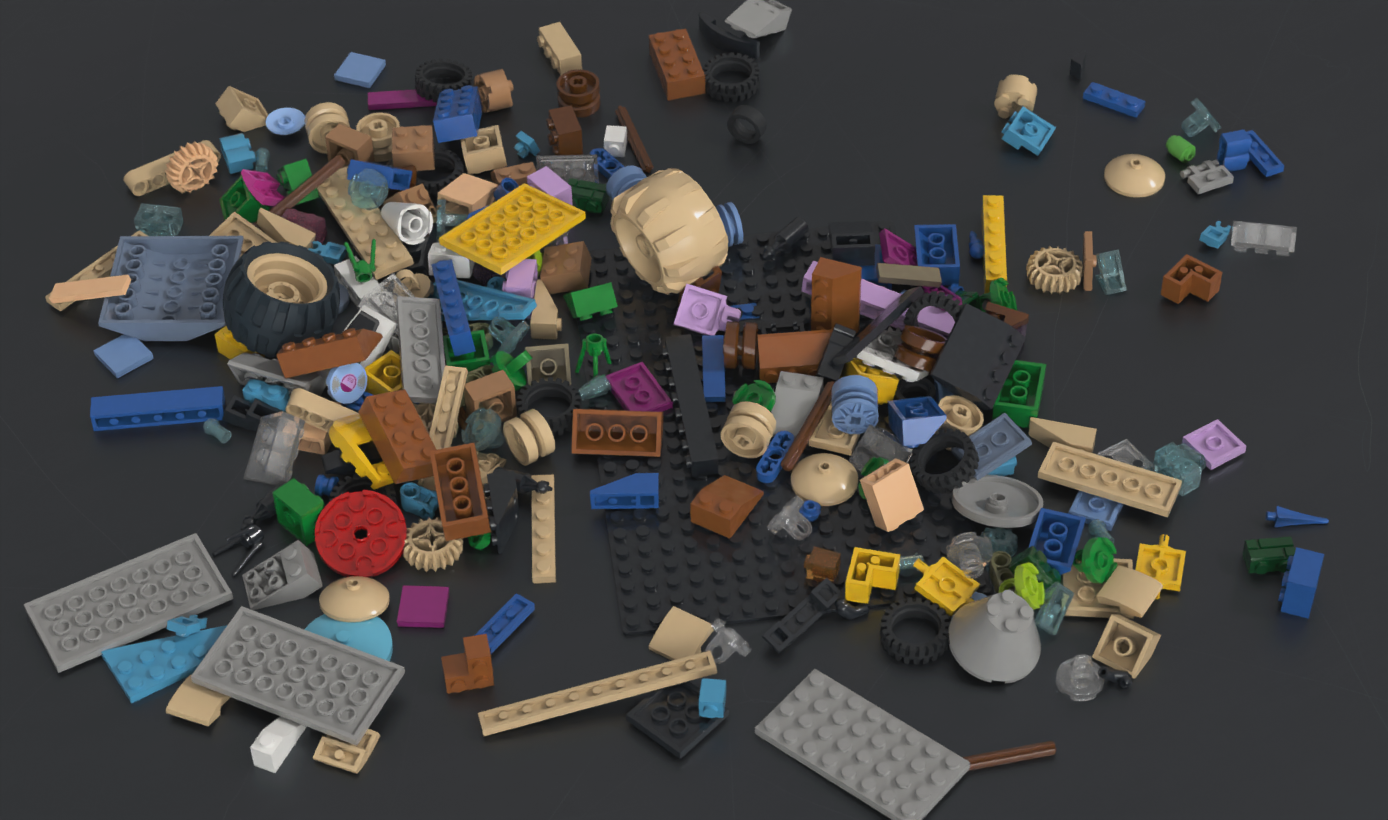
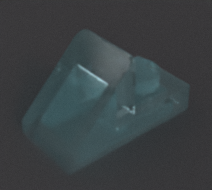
M1119 249L1096 254L1100 274L1096 275V278L1104 293L1109 295L1127 291Z
M1059 582L1052 584L1045 590L1044 604L1039 605L1041 608L1035 619V624L1047 633L1056 635L1075 593Z

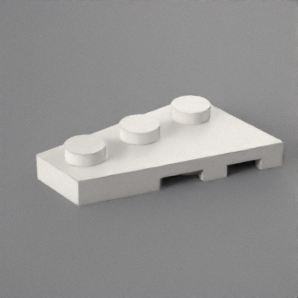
M866 347L857 355V358L862 359V363L873 367L877 365L882 367V371L888 374L897 373L902 375V379L908 382L918 381L928 376L930 372L907 365L898 359L897 361L893 360L891 354Z

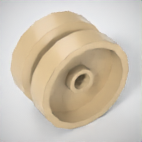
M326 102L318 104L306 113L304 119L309 144L314 150L327 154L325 136L339 123L350 127L346 111L336 103Z
M372 113L363 117L356 125L357 131L372 137L375 162H384L392 159V128L400 127L397 118L391 114Z
M946 396L938 404L947 417L938 430L943 429L945 433L947 429H952L953 431L957 429L961 433L964 432L967 436H970L978 431L984 422L980 409L964 397Z
M739 402L732 407L727 417V421L721 430V440L724 446L732 453L745 458H757L767 450L770 439L776 429V420L767 408L757 403Z
M530 409L522 413L520 419L515 417L504 422L503 433L507 445L514 457L522 465H529L537 461L538 456L545 457L554 452L555 440L552 431L544 417L537 410Z

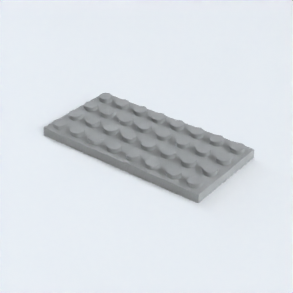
M194 533L23 605L57 672L60 673L102 655L101 652L104 650L121 647L167 627V622L170 619L181 616L189 618L190 615H197L233 599V595L197 533Z
M241 606L191 675L193 683L357 746L405 674V669L398 664Z
M816 669L755 727L756 735L892 820H922L970 769V762Z

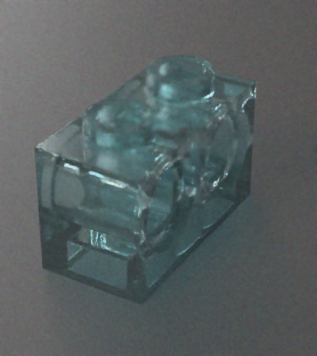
M144 203L141 204L134 218L136 231L140 230L148 236H178L184 223L181 208Z
M1174 442L1155 451L1153 470L1156 473L1182 480V486L1179 491L1181 496L1200 486L1202 468Z

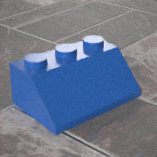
M956 224L914 225L917 266L939 268L942 286L959 285L960 261Z
M931 396L888 401L889 427L903 446L908 448H915L919 444H925L947 419L946 414Z
M1041 508L1029 547L1034 546L1037 551H1042L1047 558L1049 566L1052 569L1058 570L1060 575L1070 572L1086 518Z

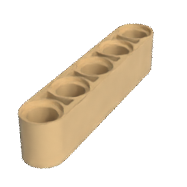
M209 140L201 141V143L213 150L218 163L221 159L220 152ZM175 153L129 171L124 177L125 184L136 196L144 195L170 184L165 173L167 169L166 163L170 162L169 157H173Z
M296 388L292 391L285 409L288 415L326 432H329L334 421L346 416L359 414L301 388Z

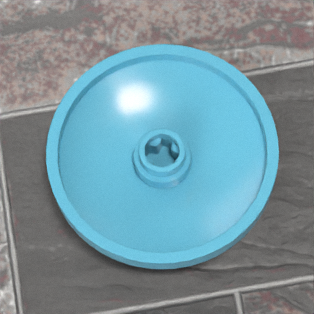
M323 614L304 629L390 661L392 656L393 643L390 630L378 616L361 622H342Z

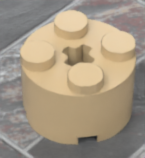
M1022 75L1006 76L1005 80H1001L998 84L994 103L998 115L1001 118L1011 117L1015 111L1019 113L1023 106L1033 112L1037 95V87L1034 82L1031 84L1028 81L1029 78Z

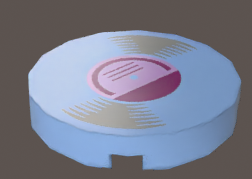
M357 362L332 368L326 379V384L328 385L327 392L333 400L343 404L358 400L367 386L365 369Z

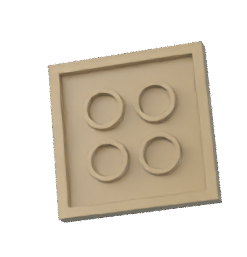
M1114 559V562H1117V566L1133 569L1132 559ZM1072 565L1070 572L1062 574L1063 616L1110 618L1111 614H1119L1128 619H1134V616L1121 614L1118 606L1098 603L1097 594L1106 582L1102 584L1090 582L1084 572H1079L1074 565Z

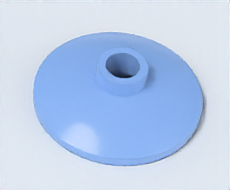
M280 108L267 116L266 127L275 134H292L304 126L305 116L300 110L295 108Z

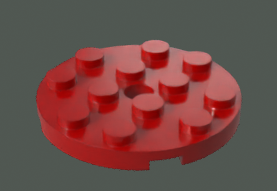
M370 490L346 492L337 496L321 511L315 526V542L321 559L330 569L345 577L361 576L371 578L386 572L401 557L405 547L404 540L407 539L406 522L399 507L387 496ZM360 529L366 530L367 537L356 539V531Z

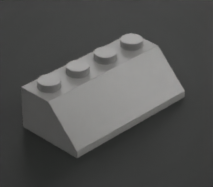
M244 352L227 363L240 385L245 386L250 379L262 380L268 385L274 384L287 388L289 397L296 388L304 389L321 397L326 386L322 375L317 371L284 378L277 359H265L257 353L248 354Z

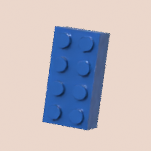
M467 85L459 90L446 89L439 93L433 118L438 143L478 136L483 109L478 86L472 87Z

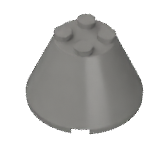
M1005 590L964 605L955 613L948 628L949 647L954 658L968 673L987 682L994 680L1012 683L1021 680L1034 669L1041 652L1040 637L1033 617L1034 611L1022 597L1016 595L1011 590Z

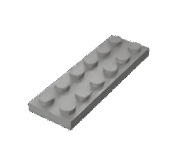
M397 296L396 309L402 390H406L411 401L414 403L436 404L445 368L440 299Z

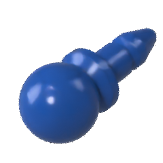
M971 231L969 235L970 255L974 259H981L984 255L983 242L978 239L974 231Z

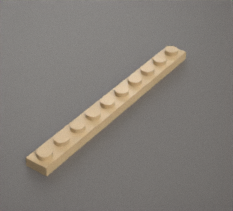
M706 651L479 712L478 716L483 735L487 736L717 674V668L711 651Z

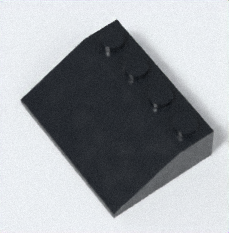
M966 303L963 305L929 375L953 395L964 397L973 402L980 411L990 410L993 408L1026 338L1011 325Z

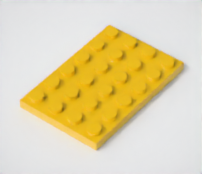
M524 183L439 237V244L502 275L585 220L586 212Z

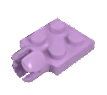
M686 284L674 325L704 335H715L717 331L725 332L727 321L739 322L741 311L726 304L727 296Z

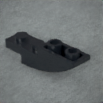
M436 226L432 227L430 234L427 233L423 242L416 245H408L407 251L412 256L414 264L404 268L405 270H410L414 274H424L430 279L428 252L437 239Z

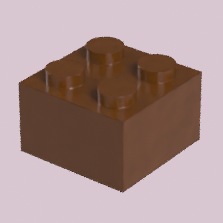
M572 105L549 110V118L546 119V123L550 133L547 134L549 145H553L554 158H558L560 165L583 161L582 129Z

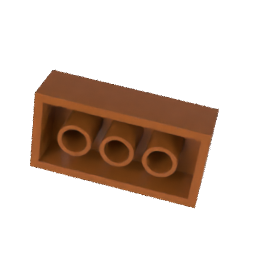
M677 29L675 31L649 35V54L667 100L705 94V74L687 30Z
M406 390L367 396L358 413L394 483L399 484L434 476L430 451L437 449Z
M475 443L430 451L445 540L450 541L491 533Z

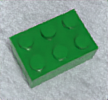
M1015 360L993 406L992 421L1006 413L1017 426L1029 428L1030 418H1038L1045 381L1046 364Z

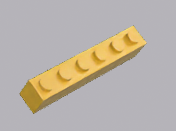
M983 195L984 294L990 292L992 280L1004 278L1007 281L1003 196Z

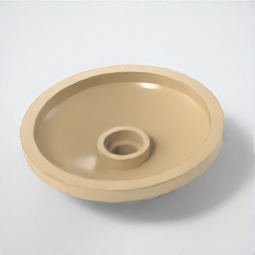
M1126 154L1114 158L1106 165L1104 179L1113 191L1121 195L1146 197L1155 194L1163 187L1165 172L1155 160L1147 156Z
M828 453L814 454L802 459L795 465L791 473V486L795 494L803 501L812 500L819 503L820 506H833L848 500L855 493L858 486V474L855 467L848 460L840 456Z
M352 576L329 584L320 594L319 605L322 612L334 620L361 622L375 618L383 613L388 607L390 599L387 588L380 582L368 577Z

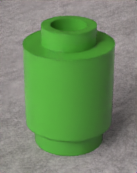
M1173 135L1167 140L1166 148L1168 152L1178 160L1185 163L1194 158L1195 146L1183 137Z

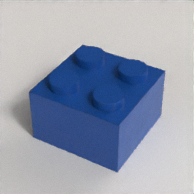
M1296 547L1294 556L1289 555L1286 569L1290 571L1284 573L1281 585L1286 588H1281L1278 601L1283 602L1281 612L1309 619L1324 554Z

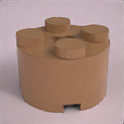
M503 69L481 73L474 77V87L478 86L483 112H492L512 107L511 91H513V84L511 80H507Z

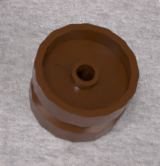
M577 69L565 72L558 78L559 108L572 105L577 118L587 117L598 111L601 105L599 78L594 73L588 70Z
M727 321L723 340L724 368L736 369L739 364V356H742V367L755 370L758 323L746 322L743 328V335H740L739 322Z
M905 326L901 334V339L905 343L897 346L894 356L907 365L931 372L947 338L921 327Z

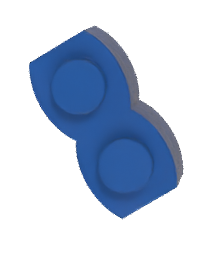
M1245 130L1220 135L1217 160L1219 166L1224 165L1229 172L1245 169L1247 162H1249L1248 152L1252 146V139Z

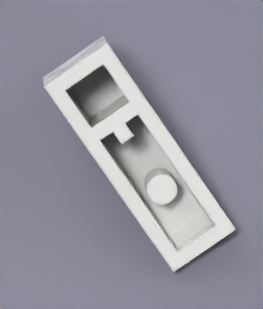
M280 716L261 731L250 747L254 765L276 773L307 726Z

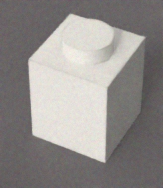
M607 126L604 137V149L613 157H624L627 146V127Z

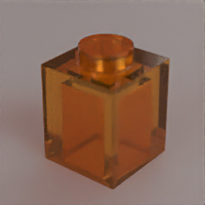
M814 547L811 555H807L804 562V568L807 569V578L819 582L828 578L834 584L840 570L841 553Z

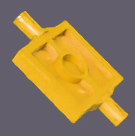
M1164 534L1159 537V545L1140 543L1135 570L1162 583V589L1180 592L1186 551L1169 547L1168 542L1170 538L1166 535L1165 541H1163ZM1160 592L1155 599L1160 598Z
M942 557L931 566H928L919 558L913 564V567L923 573V577L914 589L928 600H931L932 603H937L939 608H943L949 616L952 617L959 608L975 601L971 597L980 584L945 557Z

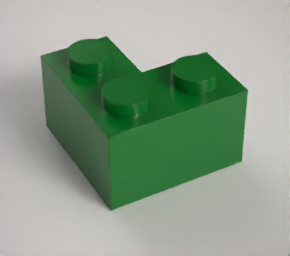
M307 159L285 165L276 174L277 181L281 183L280 186H283L284 190L288 189L286 191L287 196L312 176ZM317 188L295 206L318 199L320 196Z

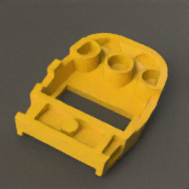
M354 414L334 421L329 429V436L333 445L342 451V459L346 463L351 462L356 467L355 472L361 478L367 476L372 482L371 488L373 489L394 483L384 462L371 465L365 454L358 447V445L373 441L360 415Z

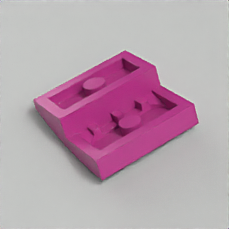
M242 169L241 175L247 188L262 205L275 206L285 198L277 191L281 183L265 172Z

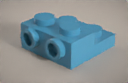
M1023 106L1019 113L1016 111L1009 119L1011 124L1007 122L1001 133L1004 134L1002 140L1017 150L1022 145L1038 156L1056 127Z

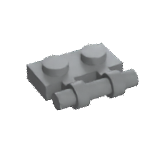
M1206 160L1201 165H1191L1180 172L1183 179L1188 177V184L1197 194L1231 184L1234 176L1224 165L1219 166L1218 160Z

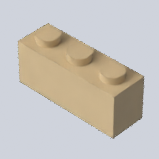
M560 22L539 28L538 44L540 47H543L546 57L550 58L553 68L557 69L560 75L570 70L582 69L581 53Z

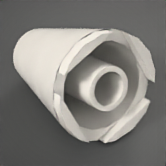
M388 202L381 210L382 219L399 239L407 244L416 245L425 240L424 237L427 233L430 234L432 230L433 216L424 205Z

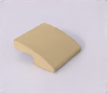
M1117 566L1097 594L1098 603L1118 606L1121 614L1142 618L1162 590L1163 585L1156 579L1139 571Z
M673 606L654 634L649 644V650L672 661L701 653V646L713 632V624Z
M190 675L173 695L166 707V713L209 726L220 716L221 706L231 697L193 683Z
M368 729L356 746L327 734L326 737L322 736L313 759L358 774L371 755L380 735L378 732Z

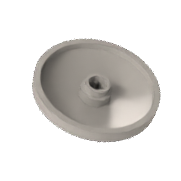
M986 475L978 481L973 476H970V481L968 483L963 481L961 488L954 486L952 504L955 509L968 519L988 526L1001 528L1026 526L1037 521L1040 509L1043 508V499L1033 487L1005 476Z

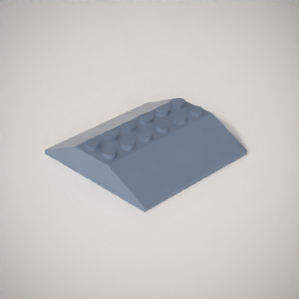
M120 236L110 277L129 275L131 282L125 295L104 298L98 322L99 326L143 341H188L226 326L223 311L224 286L232 267L240 258L244 237Z

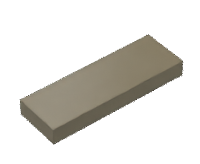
M877 263L876 266L879 283L940 287L942 283L939 268L887 263Z

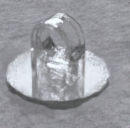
M796 495L783 507L784 509L769 522L767 528L770 532L776 534L784 528L797 540H803L811 534L812 526L810 522L799 512V509L804 504V500ZM797 524L803 528L804 533L797 528Z
M975 532L962 533L952 539V543L946 547L947 559L961 569L967 578L971 579L979 577L983 573L984 566L991 561L993 556L992 543L985 535H983L984 538L976 536Z
M718 617L711 624L718 634L707 645L705 652L711 651L712 653L713 648L717 646L722 648L723 653L720 658L714 659L715 664L724 663L735 650L741 655L747 656L752 648L733 628H726L724 626L726 623Z
M1077 655L1060 665L1057 670L1056 685L1062 694L1064 692L1070 695V699L1074 701L1094 699L1104 686V679L1098 675V670L1101 667L1093 662L1090 656Z

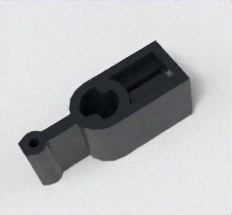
M837 323L834 325L815 376L824 377L825 382H836L839 380L844 364L835 366L832 358L853 340L856 331Z

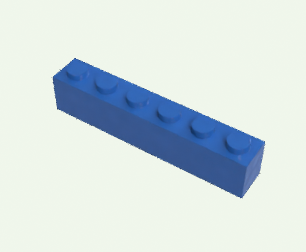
M452 259L441 260L431 264L454 356L475 352Z
M223 386L91 397L90 418L94 431L218 421L223 419L226 400Z

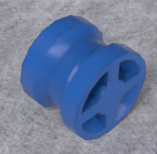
M318 475L315 483V495L320 497L325 495L330 498L332 488L338 486V477L326 478L325 475Z

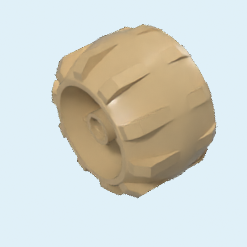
M673 168L659 170L640 180L636 185L619 194L612 201L610 224L620 245L619 249L635 269V273L639 278L651 284L653 290L667 295L670 293L678 294L685 289L686 284L692 285L700 277L705 278L713 272L712 268L715 266L721 267L728 255L729 241L720 215L702 187L682 170Z

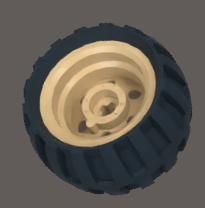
M263 242L259 246L254 245L249 248L232 267L224 286L223 311L228 330H231L233 338L238 343L241 342L248 350L258 352L269 358L277 357L276 354L281 350L282 345L288 342L302 343L307 338L314 337L319 339L330 333L339 312L340 287L333 267L327 264L318 253H313L301 245L289 244V242Z

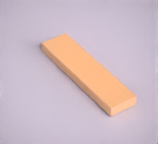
M129 275L56 283L49 299L53 304L125 295L131 278Z

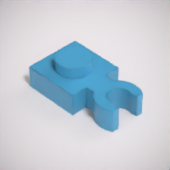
M1217 221L1215 227L1209 225L1201 233L1199 240L1210 247L1218 249L1226 241L1231 226L1221 227V221Z
M313 241V249L308 248L313 253L321 255L326 263L334 265L342 262L347 254L344 245L327 242L325 246L319 241Z
M190 615L189 618L181 616L170 619L167 622V630L176 632L177 636L188 637L192 633L199 632L200 629H205L207 618L198 619V615Z

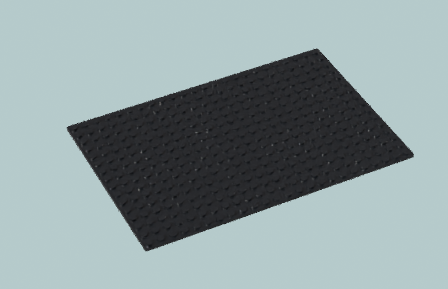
M891 220L870 222L874 232L875 244H880L879 233L884 228L897 235L894 223ZM828 227L809 228L808 232L789 249L776 252L775 260L773 261L771 259H762L764 246L768 245V247H771L774 236L779 232L743 235V242L741 244L735 245L733 243V246L728 247V255L725 262L719 267L722 271L719 294L727 296L726 304L728 306L756 303L757 306H754L752 315L760 317L739 320L740 335H743V328L746 322L758 323V335L761 334V325H771V322L776 324L792 323V321H797V323L803 322L804 330L811 331L812 297L802 292L803 277L813 261L818 262L820 257L832 260ZM619 248L589 251L592 260L588 288L611 282L618 306L612 308L613 313L601 316L600 312L592 313L593 318L582 321L577 317L581 349L582 340L586 339L588 335L600 334L603 338L607 339V349L611 359V364L608 365L603 351L598 356V384L594 385L593 356H590L587 351L585 352L583 365L590 409L624 410L605 384L604 376L640 362L645 364L672 401L671 392H674V390H670L668 384V377L671 376L666 374L665 362L667 359L662 357V346H665V337L691 334L703 388L702 336L707 335L674 325L679 309V293L667 295L653 290L651 284L639 278L635 273V269L627 258L623 256ZM711 272L710 274H708V275H707L705 278H703V279H704V280L707 279L709 276H711V275L713 274V272ZM892 284V291L901 293L904 289H911L910 285ZM736 308V309H739V310L741 311V317H742V316H743L742 310H741L740 308ZM860 314V330L855 333L854 338L871 324L874 319ZM717 331L715 335H725V332ZM739 356V364L736 369L725 368V402H706L718 455L719 474L692 477L690 468L686 469L685 455H687V452L683 453L681 439H684V437L679 436L678 423H680V420L676 421L675 408H677V405L662 411L663 436L660 457L597 454L601 486L635 473L659 474V508L605 509L622 633L625 636L656 633L673 606L711 623L713 626L784 618L826 578L843 593L840 598L845 599L846 578L854 547L900 554V572L896 589L891 590L872 586L869 602L866 604L868 609L887 607L893 603L897 605L898 600L901 599L906 603L907 598L911 597L913 602H916V597L922 598V602H925L927 598L914 589L923 577V573L913 567L918 558L928 566H931L942 557H945L980 584L975 592L984 595L991 594L992 588L974 521L963 516L955 509L952 504L953 491L950 492L947 489L946 493L941 494L940 491L933 493L932 491H927L919 484L910 467V457L913 456L912 451L917 449V447L908 448L903 446L889 427L888 403L878 404V423L870 431L860 434L852 456L811 447L808 442L797 463L808 456L820 453L840 456L848 460L855 467L858 474V486L861 483L860 480L864 478L861 472L865 464L873 457H881L889 460V462L897 458L908 463L924 510L918 513L915 518L905 521L897 529L889 532L875 526L867 500L863 499L859 494L858 486L855 493L848 500L833 506H821V513L816 520H804L801 517V513H799V506L803 505L805 501L799 498L792 489V470L785 471L782 468L773 482L762 483L756 477V466L763 455L757 458H745L732 453L724 446L721 440V430L734 406L732 402L734 392L744 384L750 385L755 383L754 380H759L757 360L755 370L744 369L742 367V356ZM930 375L925 377L934 384V378ZM768 383L775 392L777 383ZM917 391L903 394L907 399L927 397L925 394ZM941 450L930 458L926 464L925 472L932 475L948 472L958 465L957 458L951 451ZM773 454L770 456V458L779 459L781 458V456ZM724 475L764 491V495L731 538L691 522L690 503L702 488ZM847 601V603L852 606L862 604L859 602ZM835 604L826 613L836 612Z

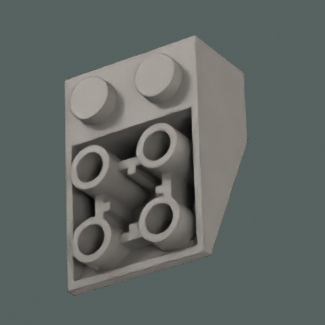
M747 0L726 18L725 22L730 24L731 28L745 32L748 37L757 38L786 30L792 9L775 0Z
M299 540L242 575L251 610L302 599L323 587L314 553Z

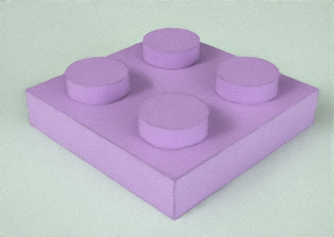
M1218 419L1183 436L1182 443L1210 470L1246 451V445Z

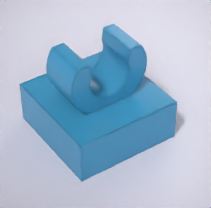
M522 131L516 135L519 142L514 146V149L518 151L517 154L520 157L525 158L529 152L536 156L540 152L535 140Z

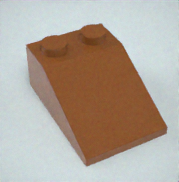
M724 475L702 488L690 503L691 522L731 538L764 495V491Z

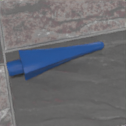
M1276 506L1275 512L1267 511L1265 516L1266 520L1274 521V527L1329 523V520L1326 518L1295 512Z

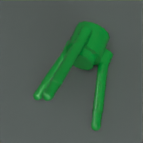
M372 240L370 264L364 260L356 262L348 242H345L344 245L353 266L356 280L361 283L368 282L372 279V272L376 271V240Z
M590 334L586 339L582 340V349L575 373H579L585 352L587 351L590 356H593L594 385H597L598 356L603 351L608 365L611 364V359L607 349V339L603 338L600 334Z

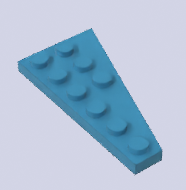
M457 280L467 320H523L537 307L535 299ZM434 282L433 295L430 293L427 298L440 299L436 282ZM440 302L441 320H442V321H445L444 314H443V310H442V306H441V302Z
M227 625L201 630L190 634L188 637L176 635L102 651L101 654L130 702L134 703L192 675Z

